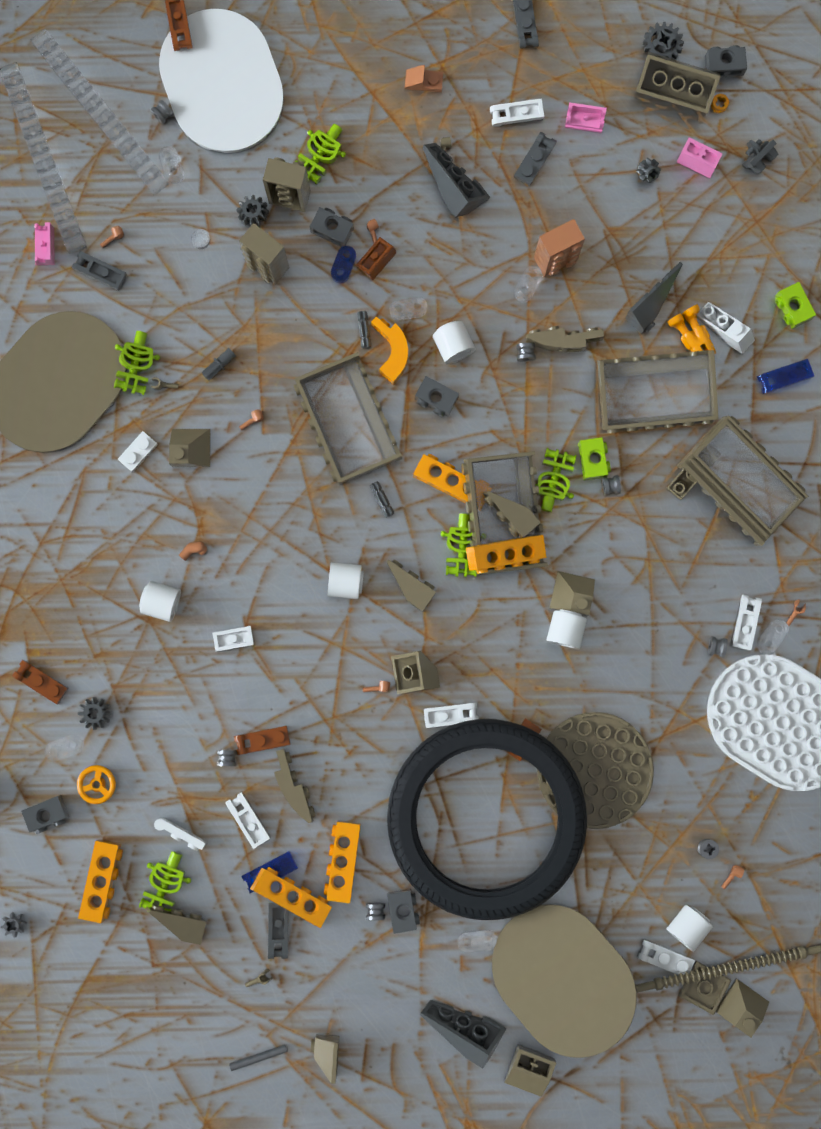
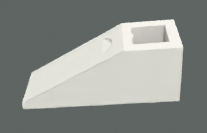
M710 302L697 314V318L741 354L755 341L751 328Z

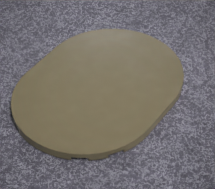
M76 311L57 312L34 323L0 361L1 434L20 448L42 453L56 452L71 447L84 438L119 397L122 389L114 388L115 379L118 378V380L125 381L124 378L116 377L117 371L126 372L127 369L119 362L121 351L116 350L115 345L119 344L122 347V344L113 330L100 319Z
M540 905L531 911L515 916L501 931L492 957V972L496 988L506 1005L541 1045L559 1055L583 1058L605 1052L623 1038L632 1023L637 1005L634 977L623 957L588 918L568 907Z

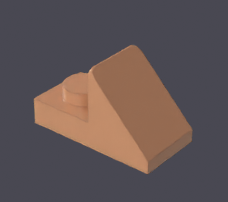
M425 65L406 70L405 89L442 93L443 72L425 70Z

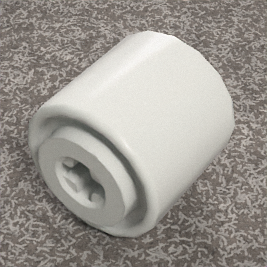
M462 321L449 322L438 328L433 334V339L446 364L458 362L476 350Z
M331 562L327 596L359 599V594H362L364 571H361L362 566Z
M150 581L145 586L141 595L140 613L171 622L179 605L181 590Z
M560 609V611H554L546 641L564 647L580 649L587 618L582 617V614Z
M684 905L666 930L694 952L713 926L709 923L710 920L696 908Z

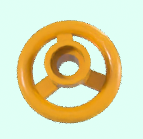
M100 765L87 767L81 772L77 780L79 795L83 800L91 804H101L108 801L116 788V781L112 772ZM95 771V777L90 781V784L83 786V780L86 775ZM102 772L109 778V791L106 789L105 779L101 777ZM95 781L100 783L99 788L94 786ZM93 790L94 792H101L104 796L101 798H91L85 792Z

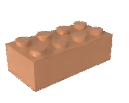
M574 219L539 236L534 259L544 277L548 275L552 277L560 272L559 269L565 266L570 268L577 263L576 261L579 258L585 238Z

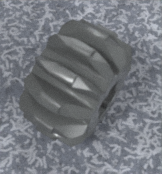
M252 195L249 200L245 196V202L239 201L240 207L237 208V213H239L238 219L243 220V225L245 226L249 223L250 226L253 223L261 226L260 220L266 221L265 215L269 214V210L266 209L267 203L262 202V197L256 199L255 195ZM253 209L256 213L252 214L250 210Z
M97 697L92 698V703L89 699H86L85 703L87 706L83 704L79 706L84 710L83 712H78L79 716H84V718L80 719V723L86 722L85 728H89L92 725L93 730H97L98 725L100 728H104L103 721L107 723L110 721L106 718V715L112 714V712L106 711L110 705L105 704L103 706L104 699L98 701ZM92 710H98L97 718L91 717V714H93Z

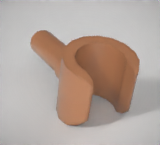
M375 219L367 223V229L372 236L373 243L377 241L374 230L379 228Z
M120 226L111 228L113 235L100 244L102 248L111 241L123 238L124 233Z
M259 409L252 411L253 418L239 426V428L243 430L253 423L261 422L263 420L262 411Z
M800 599L794 602V611L786 622L788 626L791 625L798 614H802L806 610V603L801 608L797 607Z
M380 681L379 687H364L363 692H388L390 690V682Z
M734 865L731 868L729 877L721 887L726 889L735 876L741 879L744 869Z

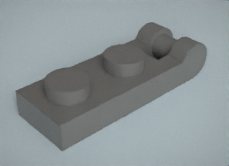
M513 0L520 49L531 45L538 47L539 40L532 0ZM531 35V38H525L524 36Z
M543 132L539 133L514 174V178L528 186L532 184L557 143L555 139L547 138ZM541 143L547 146L545 150L539 147Z
M80 251L77 255V262L73 263L71 268L119 291L127 273ZM85 261L89 262L86 268L83 267Z
M268 903V959H274V957L288 959V910L276 903ZM282 943L281 949H274V944Z

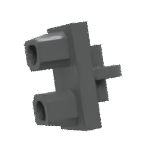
M760 139L756 142L750 140L747 143L749 149L746 151V154L750 157L742 165L745 168H751L755 173L762 172L766 165L761 159L765 157L768 161H772L779 155L774 148L777 143L774 139L764 143Z

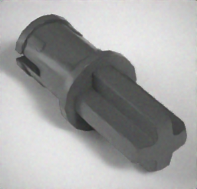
M227 348L224 353L217 359L214 358V361L202 371L203 376L207 380H211L219 371L225 370L224 367L237 356L230 348Z

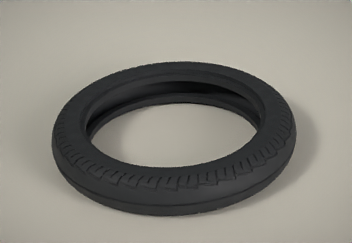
M476 719L460 722L436 732L410 754L398 772L390 793L387 827L390 845L398 866L410 884L424 898L437 907L457 916L476 920H500L515 917L535 909L550 899L566 883L583 851L587 831V809L584 793L574 769L565 756L550 741L539 733L513 722L497 719ZM493 748L505 750L530 762L547 780L557 806L558 822L556 836L545 860L525 879L516 884L498 889L472 888L457 883L445 876L426 855L417 830L418 800L428 778L448 759L473 749Z

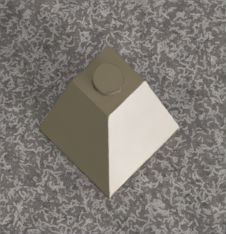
M172 429L169 443V464L172 467H210V429Z
M557 571L549 609L558 611L563 609L582 614L585 617L589 616L595 579Z
M421 651L391 656L397 695L440 687L437 668Z
M736 978L721 1000L716 1012L752 1038L764 1019L769 1001Z
M316 1034L315 1040H311V1052H314V1059L331 1084H335L340 1036Z

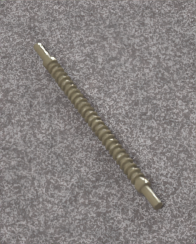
M821 945L807 948L801 946L797 950L793 948L792 951L787 949L786 952L783 950L781 953L776 952V955L774 953H771L770 956L766 954L765 957L760 955V958L755 956L754 959L750 957L749 960L744 959L743 962L739 960L738 963L733 961V964L730 962L727 965L723 963L722 966L718 964L717 967L712 966L711 969L706 967V970L701 968V971L698 969L695 972L691 970L690 973L685 971L684 974L679 973L678 976L674 974L673 977L669 975L668 978L663 976V979L660 977L654 978L653 981L636 984V993L652 989L658 991L662 990L663 987L667 989L669 985L673 987L674 984L679 986V983L684 985L687 982L689 984L690 981L694 983L695 980L701 981V978L706 980V977L709 979L712 976L716 978L717 975L722 977V974L727 976L728 973L733 974L734 971L736 973L739 970L743 972L744 969L749 971V968L754 970L757 967L759 969L760 966L765 967L766 964L770 966L771 963L776 965V962L781 964L782 961L786 963L787 960L791 962L792 959H805L808 955L821 953Z

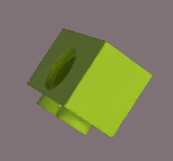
M800 282L780 290L775 295V303L779 309H782L784 320L792 329L812 320L816 316ZM790 303H795L798 306V310H793L790 307Z
M603 437L580 440L578 447L583 480L607 477L608 472H611L610 462L606 461L605 454L608 453L607 443L603 442ZM593 454L599 456L600 462L593 463L590 460V456Z

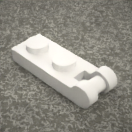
M542 99L498 104L490 107V113L493 114V127L544 119ZM505 112L506 116L500 117V113Z
M742 594L731 647L748 651L752 650L762 598L756 597L753 599L749 598L748 595ZM747 605L753 606V611L746 610Z
M477 703L424 709L426 728L454 725L464 721L479 719L476 713L478 705ZM463 710L469 711V717L464 718Z
M243 792L237 794L235 799L225 802L253 849L270 839ZM242 804L244 809L238 812L236 807Z
M160 818L154 823L155 829L159 831L165 829L172 833L171 837L181 842L183 839L188 842L187 846L193 850H203L208 843L166 818Z
M643 940V948L641 953L639 952L637 955L638 959L677 975L679 973L684 974L685 971L690 973L695 962L694 959L648 940ZM650 949L655 950L653 957L648 956Z

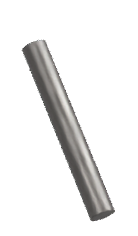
M285 1044L230 1063L229 1066L231 1071L286 1053L288 1050Z

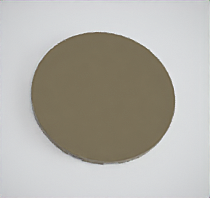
M582 713L563 721L548 735L546 739L565 756L579 779L586 802L587 828L603 829L618 825L631 818L643 806L653 783V759L645 739L630 723L608 713ZM537 769L541 792L549 806L557 813L552 789Z

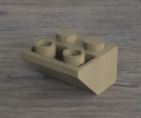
M517 1045L504 1083L542 1097L551 1080L556 1060L553 1057Z

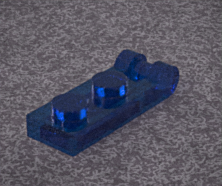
M805 359L758 375L757 379L762 384L763 388L761 390L763 394H767L814 377V373L809 360ZM773 377L775 384L770 385L768 379Z
M288 851L242 875L243 881H246L249 893L254 892L250 889L254 882L253 876L258 875L261 868L267 870L270 867L279 872L277 876L280 878L298 869L291 852Z

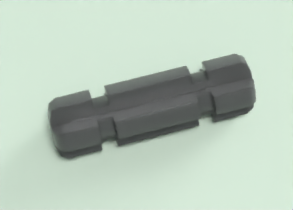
M360 311L357 313L361 347L366 349L371 347L369 323L367 321L368 315L366 311Z
M378 481L372 483L370 488L375 493L374 496L380 508L383 509L384 516L386 518L392 516L394 510L389 506L390 503L384 491L381 490L380 483Z

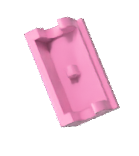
M569 102L565 128L602 133L607 108Z
M689 137L677 163L711 178L722 153Z
M45 222V226H39L36 223L34 224L35 265H55L54 227L50 222Z

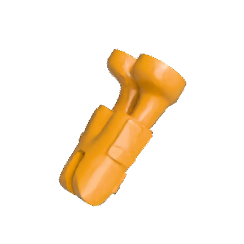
M698 304L667 321L670 327L676 328L683 335L681 341L687 350H690V352L703 351L700 347L702 346L704 351L714 350V354H716L705 325H699L697 321V314L700 311ZM684 319L688 322L693 331L688 330V328L685 325Z

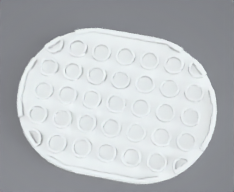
M207 9L187 16L193 48L187 49L185 47L180 48L179 51H174L171 32H169L162 45L159 58L160 75L177 123L187 137L205 149L222 153H235L250 149L266 139L267 135L275 128L280 119L284 102L282 83L266 39L252 21L230 10ZM178 36V41L185 40V36Z
M776 655L749 656L736 661L726 668L715 681L707 704L708 725L720 749L733 761L776 787L790 791H810L820 788L821 679L795 662Z

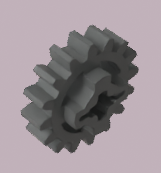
M663 22L662 26L656 23L655 29L650 26L648 32L645 33V39L643 40V45H645L644 52L677 59L678 53L681 54L684 41L681 40L683 34H678L679 28L673 29L672 23L669 26H666V22ZM654 35H656V37H655V39L653 40V42H651L652 37H653ZM675 44V48L671 51V46Z

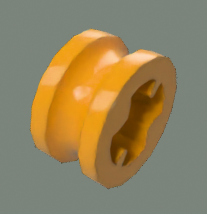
M724 94L715 95L711 103L712 110L716 113L724 112L729 105L728 97ZM718 100L724 102L722 107L716 105Z

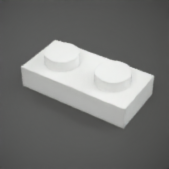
M142 431L118 460L131 472H134L158 444Z
M251 626L213 633L216 652L254 645Z

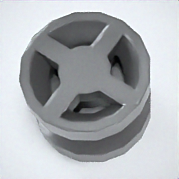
M163 100L159 101L158 106L150 109L161 124L166 122L167 117L174 115L173 111Z
M520 343L516 345V349L519 352L517 361L528 362L536 360L534 343Z
M618 475L613 476V478H602L605 496L610 495V493L621 494Z
M711 636L708 655L713 656L717 654L719 657L724 658L728 640L726 638L720 640Z
M217 750V755L219 756L217 766H236L234 756L237 751Z
M703 839L699 842L697 850L702 857L713 859L719 853V846L713 840Z
M366 903V908L368 909L366 920H385V914L383 913L385 903Z

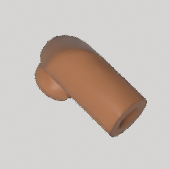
M200 541L190 542L181 551L179 556L186 561L192 553L204 555L207 552V546Z

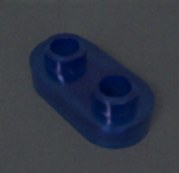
M351 246L341 247L336 255L331 269V277L337 283H345L352 272L356 261V252ZM346 252L350 253V256L347 258L343 256ZM343 270L344 273L342 275H338L337 271Z

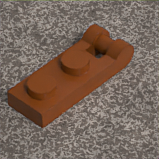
M165 0L174 51H179L180 48L185 47L187 49L193 48L184 0ZM178 36H185V40L178 41Z
M22 659L19 669L13 673L12 677L58 705L68 688ZM27 670L32 672L28 678L23 676Z
M287 726L234 736V742H237L238 747L236 750L237 755L291 745ZM250 739L251 747L245 748L244 740Z

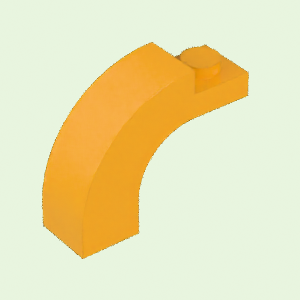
M375 317L371 321V326L389 342L392 349L390 357L381 366L379 373L394 385L403 375L407 366V340L396 323L389 328L390 324L385 319Z

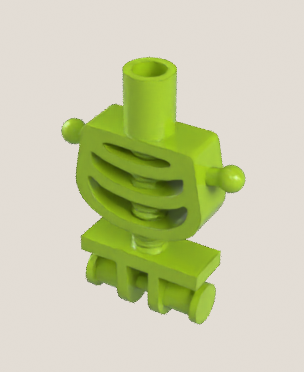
M336 124L332 125L327 134L321 130H317L315 133L309 130L307 134L311 137L307 142V147L312 158L310 160L301 153L298 155L299 160L304 163L306 169L311 167L310 171L307 170L308 179L314 181L316 185L320 182L322 176H318L315 172L317 171L323 176L326 174V169L319 166V162L332 164L336 161L338 155L341 157L346 156L344 151H340L341 144L336 141L343 131ZM313 144L317 149L316 152L311 148Z
M136 331L134 343L126 342L123 347L119 344L115 345V349L121 351L119 362L123 367L129 369V373L117 371L116 377L124 378L125 381L116 378L114 388H121L125 392L128 388L132 389L131 393L133 394L135 392L142 395L145 394L146 386L137 385V382L146 384L149 378L138 376L137 372L148 370L153 363V359H160L159 355H153L152 348L145 347L147 333ZM148 363L146 366L139 367V364ZM129 380L133 381V385L128 384Z
M549 448L546 449L545 457L554 459L553 461L544 459L542 465L554 468L553 472L541 473L537 479V484H535L539 488V494L537 495L544 496L541 510L552 512L555 499L563 501L565 496L569 499L574 498L573 493L567 492L570 487L568 478L560 474V471L573 472L574 467L565 465V461L574 465L577 455L567 454L568 452H564V455L558 454V449L556 451ZM557 458H561L562 463H557ZM551 476L550 480L541 481L543 477ZM561 479L565 483V486L559 483L558 480ZM548 484L549 487H541V485Z
M459 514L458 527H450L449 533L445 531L440 533L442 537H448L447 547L451 551L459 553L458 558H446V563H456V567L446 565V575L455 574V577H458L459 573H464V577H467V575L477 577L476 571L469 570L468 560L466 559V546L470 545V541H467V538L472 537V532L467 533L469 532L468 521H470V514ZM485 533L480 534L481 539H486L487 535ZM452 535L459 537V540L454 539ZM450 541L454 544H458L459 549L454 548L451 545ZM459 563L465 564L464 569H459Z
M171 851L167 864L158 862L155 866L152 863L147 864V868L152 869L149 881L158 891L154 894L145 890L143 895L152 900L149 902L142 898L139 904L140 908L152 907L155 901H159V906L162 907L164 904L174 906V901L164 898L165 893L178 892L182 888L183 882L191 883L190 878H184L185 871L178 869L182 854ZM158 870L164 874L163 877L158 873ZM154 876L161 881L160 885L156 883ZM171 877L179 878L178 881H173L170 879ZM169 884L178 885L175 889L167 888ZM164 907V910H166V911H171V910H172V909H167V908Z

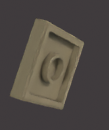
M695 961L692 971L695 972L696 969L701 971V968L706 970L707 966ZM717 975L716 978L714 976L711 979L706 977V980L701 978V981L695 980L694 983L692 981L689 984L685 982L678 996L714 1015L732 980L724 975L722 977Z

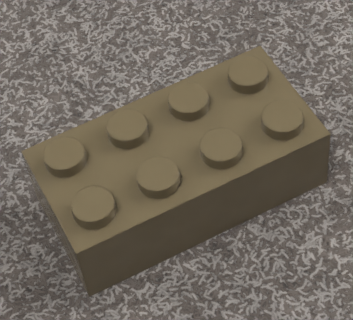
M648 52L636 92L708 114L721 75L720 73Z
M278 157L274 159L268 158L263 183L269 204L306 212L311 192L306 167L299 162L288 163Z
M253 223L239 240L240 249L243 252L242 255L245 257L244 260L247 262L248 268L254 272L257 270L262 274V279L267 283L272 282L276 285L290 268L284 246Z

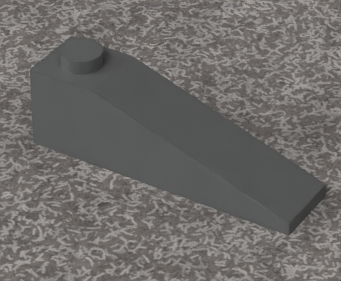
M437 143L425 144L422 147L444 203L455 217L467 215L489 200L490 196L476 179L472 181L464 174L466 170L463 167L459 168L453 164L452 157Z
M681 262L665 275L661 283L658 282L649 293L647 292L629 310L625 317L640 334L645 330L649 332L655 326L654 321L683 265Z
M433 1000L428 1002L420 1014L465 1058L481 1068L485 1067L507 1029L491 1018L485 1016L483 1018L476 1017L469 1011L463 1013L454 1010L452 1006Z

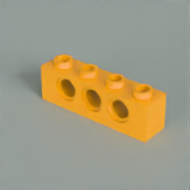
M423 454L413 473V477L465 504L468 502V495L464 493L465 475L456 471V467L447 462L442 464L438 462L436 456ZM438 468L442 473L440 476L434 477L431 475V470ZM454 476L459 482L457 485L452 486L448 483V478ZM479 479V481L474 480L477 510L481 511L485 504L483 493L486 491L491 492L492 488L489 487V483Z
M533 535L466 547L469 570H476L477 574L488 572V568L494 567V570L506 569L505 565L511 564V567L523 566V562L526 561L529 564L540 563V559L547 558L543 535ZM523 547L526 550L525 555L522 554ZM506 550L508 551V558H507V559H506V557H505V551H506ZM489 553H490V555H491V561H490V562H489L488 559H487V556H488Z
M337 821V825L332 827L331 836L335 837L334 844H330L329 856H332V863L327 865L326 875L330 876L329 884L325 883L324 895H327L328 901L351 902L361 826L359 823ZM341 837L349 838L350 845L348 847H342L339 844ZM340 856H344L347 859V865L344 867H340L336 862ZM342 876L345 884L342 886L335 885L334 878Z
M104 840L95 841L78 919L102 923L105 919H108L110 914L108 903L109 899H113L115 891L112 885L113 881L117 880L119 869L116 868L117 862L121 861L123 855L121 844ZM103 857L110 859L111 864L109 867L102 865ZM99 876L106 879L104 887L100 886L97 882ZM94 896H99L102 899L101 906L94 904Z
M270 867L267 870L261 868L250 888L251 890L319 928L322 927L332 908L327 904L328 900L319 895L317 898L313 897L311 890L303 886L299 889L294 886L295 881L286 876L284 879L278 877L279 872ZM277 881L280 887L278 891L272 892L271 884ZM291 891H295L296 898L290 902L288 894ZM311 900L313 907L311 910L306 911L304 905L307 901Z

